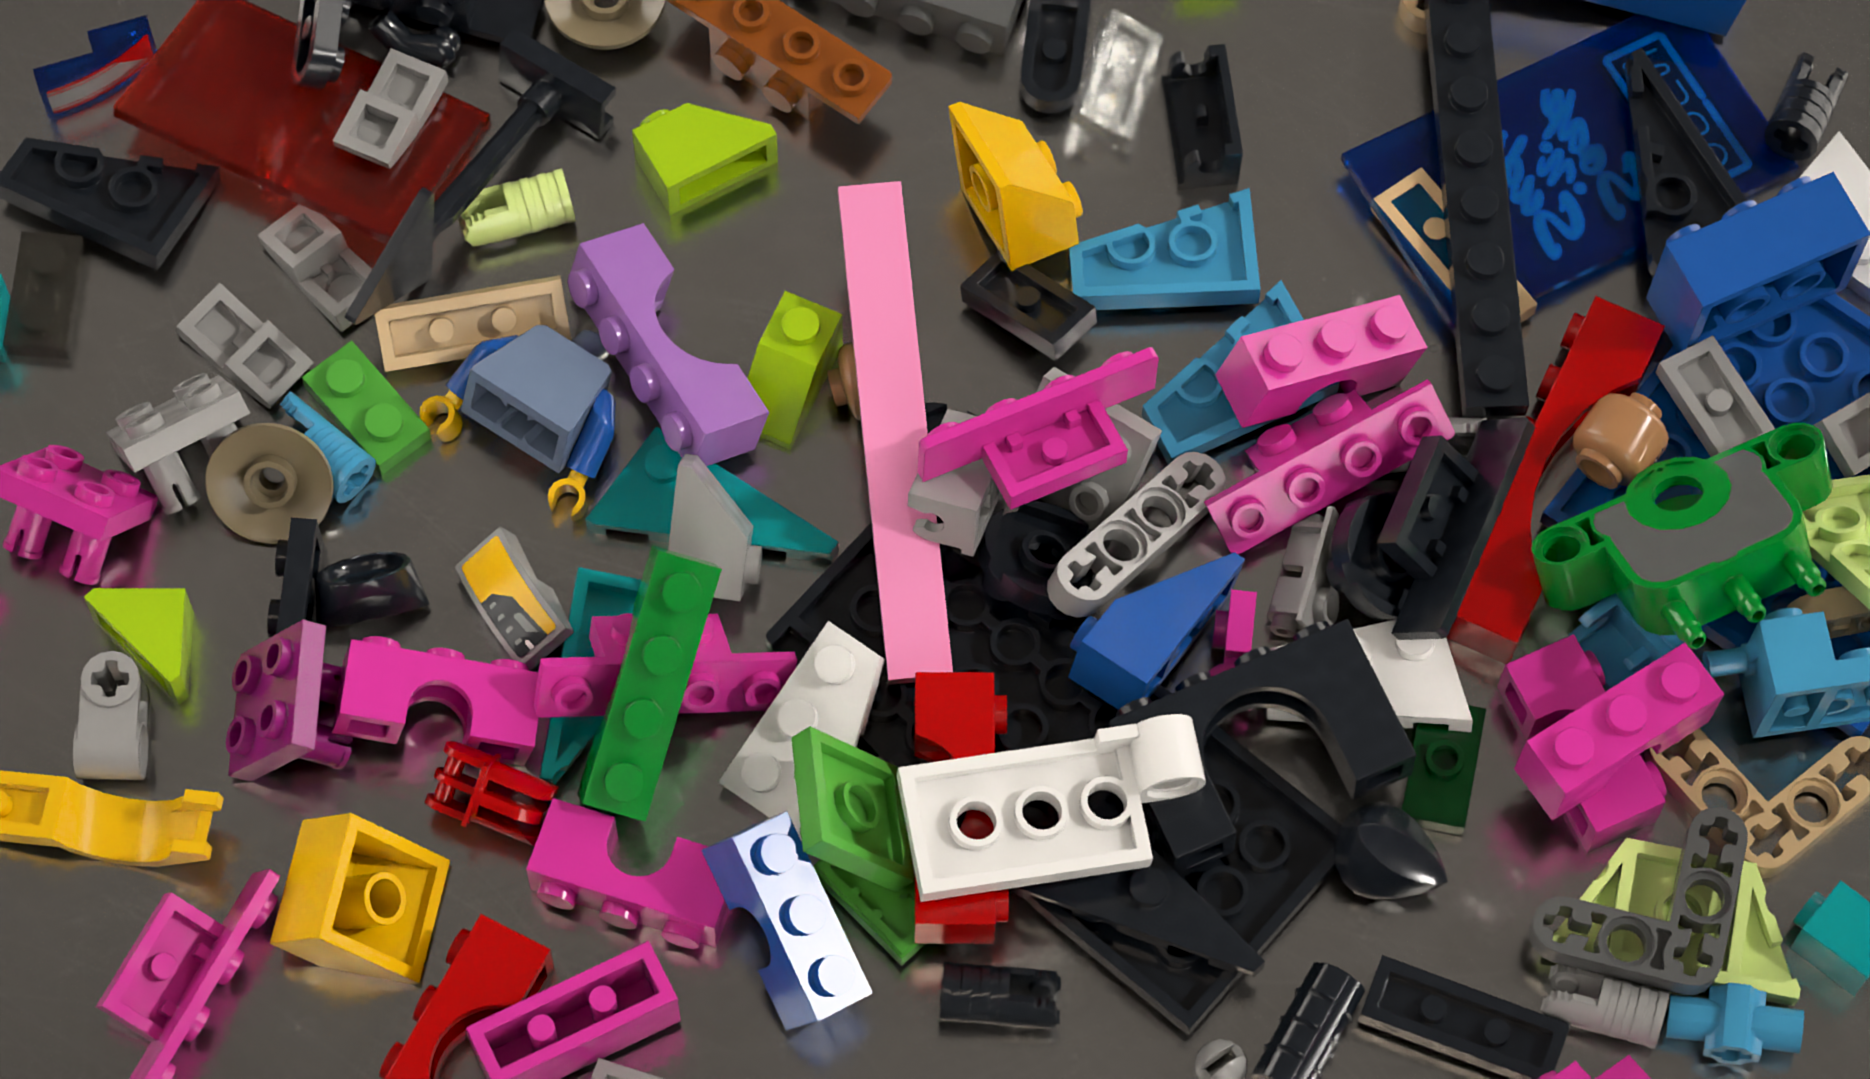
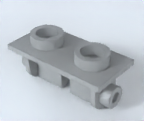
M1334 506L1327 507L1325 518L1314 513L1292 525L1282 565L1285 570L1302 572L1301 578L1278 576L1271 605L1267 613V618L1272 622L1270 630L1276 635L1293 637L1296 629L1302 630L1309 625L1321 621H1327L1331 626L1337 619L1339 595L1338 591L1331 586L1326 573L1327 563L1332 557V536L1335 525L1340 517Z

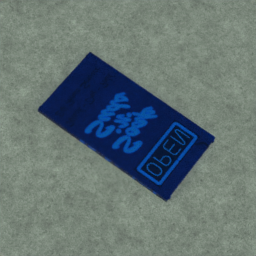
M1637 14L1497 80L1516 277L1534 300L1645 246L1624 67L1626 61L1629 60L1631 52L1640 48L1644 50L1745 197L1797 172L1799 165L1795 160L1779 156L1766 144L1764 133L1768 124L1767 119L1706 31ZM1433 110L1342 153L1340 160L1448 324V328L1455 335L1451 291L1373 199L1421 167L1441 189ZM1419 183L1391 202L1449 270L1446 236L1440 240H1433L1427 237L1423 230L1424 223L1429 218L1439 217L1444 220V212Z

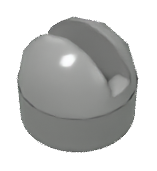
M1216 1039L1200 1048L1195 1058L1193 1073L1195 1079H1245L1248 1062L1245 1053L1237 1044L1230 1040ZM1226 1053L1235 1058L1219 1069L1212 1077L1205 1069Z

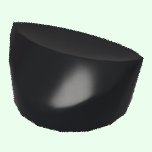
M375 552L350 557L326 566L316 576V623L325 625L326 628L374 620L411 611L430 604L411 558L403 553Z
M1385 802L1366 803L1352 811L1340 826L1334 845L1335 865L1342 881L1355 894L1369 899H1399L1417 896L1448 882L1443 862L1429 836L1415 819L1403 809Z

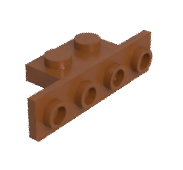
M666 0L709 28L710 55L720 71L734 80L744 78L761 89L765 98L781 111L791 112L793 110L805 119L810 120L824 102L859 125L892 84V73L780 0Z

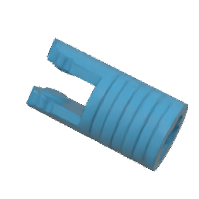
M289 391L280 405L291 418L308 428L304 435L309 437L321 449L328 460L334 482L332 498L339 503L351 500L370 480L376 467V460L293 392Z

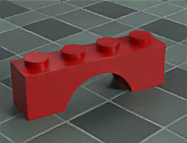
M915 672V756L931 763L995 753V734H1007V695H994V672ZM968 810L959 830L966 837L978 840L992 834L994 826L990 817L984 812ZM915 875L914 944H994L996 922H1008V889L921 902Z
M480 914L471 931L463 928L456 935L445 960L446 964L450 965L448 971L438 987L431 984L421 995L412 1017L417 1022L405 1045L397 1041L391 1047L382 1063L379 1077L382 1079H436L444 1056L460 1038L467 1034L466 1027L543 990L555 969L551 949Z

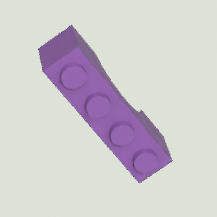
M642 223L580 243L567 281L571 297L579 307L586 310L599 330V336L606 351L611 355H615L630 378L631 387L636 397L641 402L646 403L661 425L662 434L668 446L672 450L678 451L682 458L685 454L698 455L706 466L754 450L769 411L738 364L714 363L694 357L675 345L659 325L656 312L662 307L675 269L645 224Z

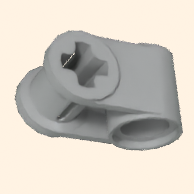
M101 652L92 657L83 668L79 715L73 740V766L76 779L144 780L148 764L147 719L149 692L134 661L122 652ZM116 680H124L126 685L118 686L115 696H106L105 692L114 689Z

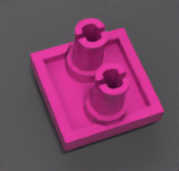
M49 445L0 465V498L17 505L7 536L2 543L3 548L12 553L16 551L17 546H20L18 556L34 560L41 559L52 521L73 529L64 560L58 570L67 578L71 577L74 571H77L74 581L83 584L94 585L99 582L100 572L112 537L152 519L158 501L156 494L140 488L141 482L136 477L112 469L103 472L83 463L85 458L78 451L61 445Z

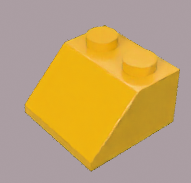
M957 102L948 106L961 190L1007 262L1010 270L1014 271L1018 267L1031 264L1079 244L1076 218L1083 215L1082 204L1073 184L1070 181L1061 183L1056 175V164L1044 140L1035 142L1021 120L963 102Z
M353 813L302 820L270 944L321 967L407 984H419L450 860Z

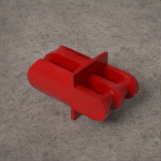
M446 741L443 751L448 755L444 767L436 768L434 778L439 782L435 793H428L424 803L431 809L462 821L461 826L466 827L471 822H475L535 846L541 830L535 824L539 825L545 820L549 809V804L545 801H551L552 798H556L559 786L499 762L502 754L496 753L493 756L459 742ZM466 763L481 769L478 779L463 774ZM456 789L472 795L468 805L453 799Z

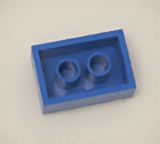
M1834 171L1813 181L1809 176L1800 177L1785 185L1778 192L1777 196L1759 204H1756L1754 200L1744 201L1728 210L1722 219L1703 228L1699 224H1692L1671 235L1666 241L1646 299L1660 323L1665 325L1664 330L1677 353L1712 335L1720 344L1846 289L1870 238V231Z

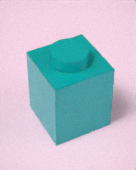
M1840 880L1827 898L1818 891H1815L1794 918L1793 923L1802 930L1790 949L1851 995L1855 996L1870 977V902Z

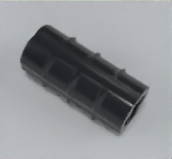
M1313 962L1301 986L1295 988V997L1285 1015L1279 1017L1280 1024L1270 1042L1264 1044V1052L1251 1074V1079H1321V1071L1331 1053L1337 1051V1042L1345 1027L1353 1021L1352 1015L1365 993L1363 985L1349 973L1325 962Z

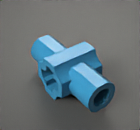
M1729 982L1723 985H1711L1709 987L1708 999L1670 994L1666 1038L1704 1042L1703 1056L1711 1057L1720 1063L1742 1065L1744 1063L1760 1062L1762 1049L1800 1053L1804 1010L1766 1006L1767 992L1757 990L1752 985Z

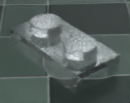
M1114 8L1101 15L1069 121L1118 147L1132 141L1163 35Z

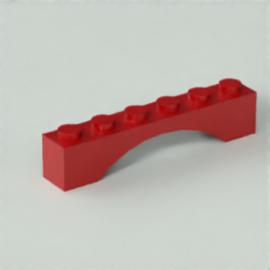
M1595 296L1586 317L1576 312L1574 313L1560 344V347L1569 350V353L1562 368L1550 364L1543 377L1535 398L1545 403L1537 420L1527 415L1525 416L1535 425V430L1506 496L1502 511L1496 520L1480 558V563L1475 570L1461 603L1456 620L1446 638L1503 664L1511 662L1542 592L1531 549V518L1536 487L1554 457L1572 440L1575 430L1601 397L1611 393L1623 394L1629 397L1632 393L1637 392L1655 354L1665 325L1598 296Z

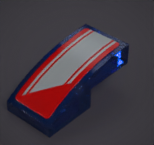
M147 15L87 31L92 53L33 69L48 118L71 112L111 93L137 75L158 55Z

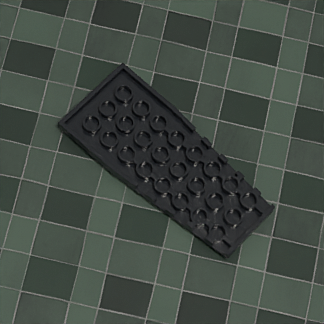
M871 523L766 633V647L770 652H795L797 667L826 623L830 621L885 659ZM940 544L953 672H994V695H1007V734H995V753L1093 739L1097 729L1109 728V720L1116 718L1115 714L1118 709L1068 678L1077 652L1070 648L1075 633L1048 614L1036 613L1021 608L1010 601H1000L992 598L985 592L982 586L983 570L951 549L952 546ZM885 661L864 735L860 736V739L880 759L897 767L930 763L915 756V682L888 685ZM1159 685L1150 698L1153 702L1172 694V692ZM1218 726L1208 738L1202 753L1207 773L1237 832L1234 852L1180 876L1260 955L1336 868L1334 845L1341 824ZM1100 790L1088 797L1090 810L1105 799L1120 815L1124 812L1121 799L1113 792ZM1034 800L1022 808L1025 821L1036 829H1049L1059 822L1057 810L1046 801ZM966 811L956 819L959 829L964 821ZM1145 818L1150 846L1165 860ZM1031 896L1030 900L1025 899L1041 915L1188 1036L1244 973H1231L1208 964L1209 959L1170 945L1167 950L1117 932L1113 926L1105 922L1092 923L1072 916L1073 910Z

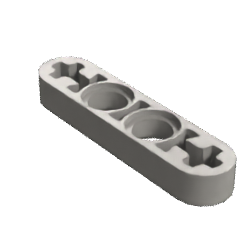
M1186 452L1178 456L1067 552L1057 564L1047 584V593L1054 606L1066 615L1077 618L1092 615L1208 513L1204 501L1222 492L1225 488L1226 477L1217 461L1199 452ZM1196 480L1201 484L1192 489L1185 499L1178 493L1184 482L1190 483ZM1147 506L1159 508L1169 517L1171 526L1161 528L1152 525L1143 516L1141 509ZM1113 539L1124 543L1131 550L1133 560H1116L1105 550L1103 541ZM1091 568L1096 576L1089 587L1085 585L1078 590L1070 583L1078 582Z

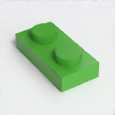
M352 340L302 376L306 390L346 436L376 460L375 469L381 476L431 439L430 430Z

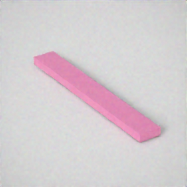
M901 181L839 186L838 202L888 685L915 682V672H953L940 544L926 540L913 531L917 519H928L937 524V516L932 513H922L908 506V493L918 474L919 441L927 436L928 431Z

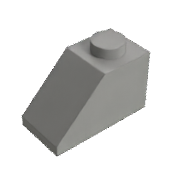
M685 454L678 464L668 550L716 564L722 570L713 598L740 601L747 583H758L762 560V546L751 545L754 526L698 455Z

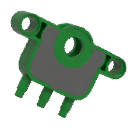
M1791 423L1707 459L1675 457L1654 463L1636 475L1628 485L1625 495L1542 531L1533 540L1531 549L1545 602L1554 609L1573 611L1616 593L1637 624L1644 630L1657 635H1677L1690 649H1698L1706 641V635L1701 629L1702 625L1736 610L1741 615H1744L1749 622H1760L1766 615V609L1761 603V599L1789 588L1794 584L1804 589L1809 596L1816 597L1821 595L1826 588V583L1821 577L1820 570L1812 561L1803 511L1822 503L1832 492L1833 483L1825 440L1821 430L1807 423ZM1690 485L1697 487L1703 492V494L1680 495L1655 504V499L1661 492L1674 486Z

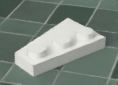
M828 621L718 783L769 818L787 811L801 839L791 737L811 726L857 748L859 738L865 732L886 660Z

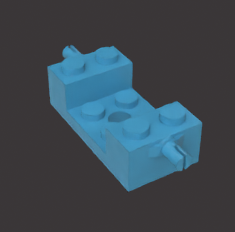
M1785 608L1767 614L1762 621L1758 622L1748 643H1742L1741 647L1704 651L1703 666L1711 677L1739 675L1753 738L1870 721V647L1846 652L1839 657V660H1835L1824 611L1803 614L1799 608Z

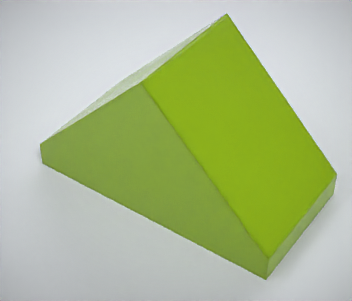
M93 588L88 592L84 599L93 620L178 705L189 697L194 616L186 589Z

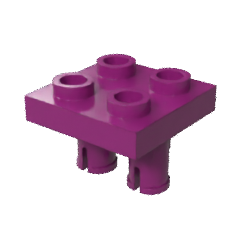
M301 620L240 654L232 674V688L236 692L234 719L230 723L226 734V749L230 753L228 776L252 782L297 758L326 765L335 770H341L349 761L352 748L339 745V742L349 744L352 742V737L333 734V727L317 723L319 701L336 706L342 670L340 666L323 662L325 625Z

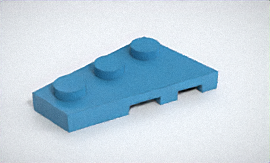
M1250 188L1229 194L1228 202L1201 210L1197 204L1177 211L1175 219L1147 228L1138 223L1079 242V244L1070 247L1068 264L1071 292L1095 306L1096 310L1259 304L1261 289Z
M1282 280L1265 294V299L1247 316H1241L1227 328L1225 336L1202 357L1194 358L1143 405L1142 418L1162 430L1157 445L1168 465L1186 452L1204 453L1280 419L1277 418L1242 428L1215 374L1241 336L1304 320ZM1340 382L1330 384L1308 397L1298 410L1336 394Z

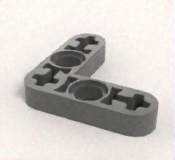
M1711 807L1702 810L1693 818L1684 837L1667 921L1572 897L1556 896L1545 900L1537 908L1531 921L1529 939L1533 949L1541 957L1551 962L1602 975H1609L1614 978L1682 995H1696L1706 991L1714 983L1723 965L1748 843V831L1744 821L1735 812L1724 807ZM1711 827L1722 829V839L1732 843L1725 844L1717 858L1715 869L1702 868L1707 859L1710 845L1708 839L1700 836H1707ZM1696 885H1706L1712 888L1721 900L1720 911L1712 916H1700L1694 913L1685 901V892L1690 887ZM1556 916H1563L1568 918L1567 925L1569 930L1588 935L1592 922L1602 926L1594 941V953L1584 950L1589 937L1569 934L1565 943H1558L1553 941V930L1543 926V924L1552 925ZM1678 925L1682 926L1685 929H1679ZM1618 930L1631 931L1641 939L1643 955L1631 962L1621 961L1610 953L1607 946V937L1612 932ZM1691 932L1704 934L1699 943L1697 961L1707 965V967H1699L1695 976L1684 974L1683 962L1674 959V957H1682L1690 942ZM1709 933H1714L1716 937L1714 938Z

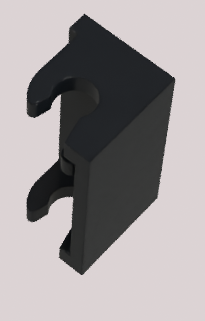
M1226 44L1209 45L1204 52V60L1196 64H1185L1183 52H1176L1169 59L1168 73L1165 76H1161L1160 82L1177 190L1238 184L1243 148Z

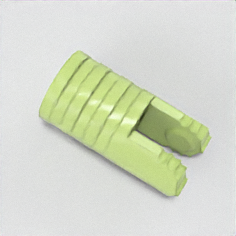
M562 168L484 188L460 215L466 222L465 229L463 230L465 241H468L472 247L524 236L528 233H536L544 229L576 222Z

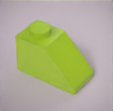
M685 103L671 111L668 109L658 110L647 116L640 123L639 127L632 129L635 159L669 215L778 162L777 133L771 124L690 103Z
M785 291L758 343L747 379L769 411L760 437L791 450L828 376L827 370H831L837 358L838 350L843 345V314L788 291Z

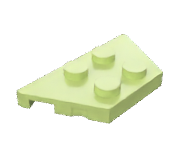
M1626 838L1610 858L1604 870L1581 896L1580 900L1667 921L1682 848ZM1708 854L1702 868L1715 869L1718 855ZM1744 861L1723 965L1712 985H1723L1728 982L1752 985L1757 990L1767 992L1766 1001L1795 1006L1799 1000L1800 987L1797 978L1792 979L1780 945L1783 942V938L1776 918L1767 909L1765 903L1766 889L1756 863ZM1696 885L1690 887L1685 892V901L1694 913L1700 916H1712L1720 911L1721 900L1712 888L1706 885ZM1566 918L1557 931H1554L1553 941L1558 943H1565L1569 934L1589 937L1584 950L1594 953V941L1602 925L1592 922L1588 935L1569 930L1567 925L1568 918ZM1678 925L1679 929H1685L1682 926ZM1618 930L1612 932L1607 937V946L1615 958L1631 962L1643 955V944L1635 933L1628 930ZM1691 932L1690 942L1682 957H1674V959L1683 962L1684 974L1695 976L1699 967H1707V965L1697 961L1699 943L1704 934ZM1709 933L1714 938L1716 937L1714 933Z

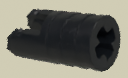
M1805 52L1798 55L1764 133V138L1769 148L1774 153L1789 160H1805L1811 158L1816 153L1848 80V72L1838 67L1834 73L1830 74L1825 86L1817 81L1808 79L1814 67L1813 60L1815 57Z
M944 961L939 1021L1053 1029L1057 1024H1060V1010L1057 1009L1056 1002L1050 1001V998L1054 999V995L1061 990V977L1058 976L1057 971L1044 969L999 967Z

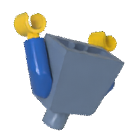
M536 325L520 336L512 335L482 341L473 348L446 383V386L450 389L445 396H432L423 401L419 411L420 419L429 427L439 414L448 413L447 419L440 424L436 434L442 442L452 441L462 430L463 421L458 412V409L461 407V412L558 474L565 466L571 468L567 478L559 479L549 488L548 502L553 512L560 495L567 492L578 495L579 500L571 513V520L575 522L584 516L588 507L583 487L588 477L595 479L614 438L616 400L608 391L612 370L604 362L609 353L604 348L600 336L594 331H580L570 341L547 325Z

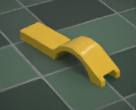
M0 770V841L60 847L71 853L96 860L129 866L160 867L210 860L212 847L206 841L213 812L221 811L224 798L219 792L185 789L183 796L173 800L148 801L129 799L83 786L68 777Z

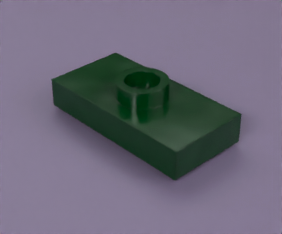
M1468 705L1473 720L1472 732L1448 731V725L1417 723L1413 748L1417 755L1412 775L1407 777L1401 809L1415 819L1420 827L1463 836L1486 708Z

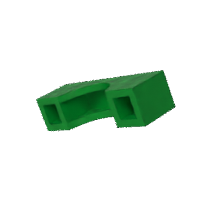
M654 545L651 546L633 606L629 637L618 678L605 715L595 732L578 788L577 796L582 804L646 822L722 569L716 564Z

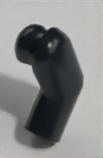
M390 8L379 12L367 26V29L388 51L392 48L440 69L455 61V53L461 46L460 37L453 28L439 26L432 28L430 34L412 33Z

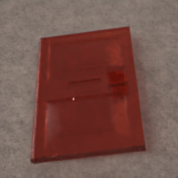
M197 0L114 104L113 116L258 184L261 190H271L385 245L388 244L419 190L424 187L435 194L482 128L487 126L490 121V113L443 92L428 119L406 151L390 169L335 147L333 144V139L360 89L368 92L383 63L338 43V46L343 47L345 50V58L341 73L336 82H327L320 91L295 85L292 82L291 73L297 30L296 23L247 0Z

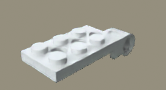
M1182 714L1157 716L1137 724L1097 729L1093 739L899 767L897 772V782L921 902L1150 867L1153 856L1142 803L1186 796L1198 791L1206 784L1192 718ZM1100 790L1113 792L1121 799L1124 812L1114 819L1097 817L1089 808L1088 797ZM1034 800L1046 801L1057 810L1059 822L1049 829H1036L1025 821L1022 808ZM979 810L990 817L994 831L984 839H971L961 833L956 819L965 811Z

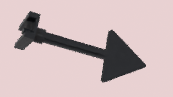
M514 28L500 43L498 80L523 94L517 101L518 108L435 202L434 193L424 187L419 190L345 314V319L357 325L426 283L432 275L433 242L436 237L460 217L538 126H545L555 114L600 140L613 125L614 116L605 112V107L616 95V87Z

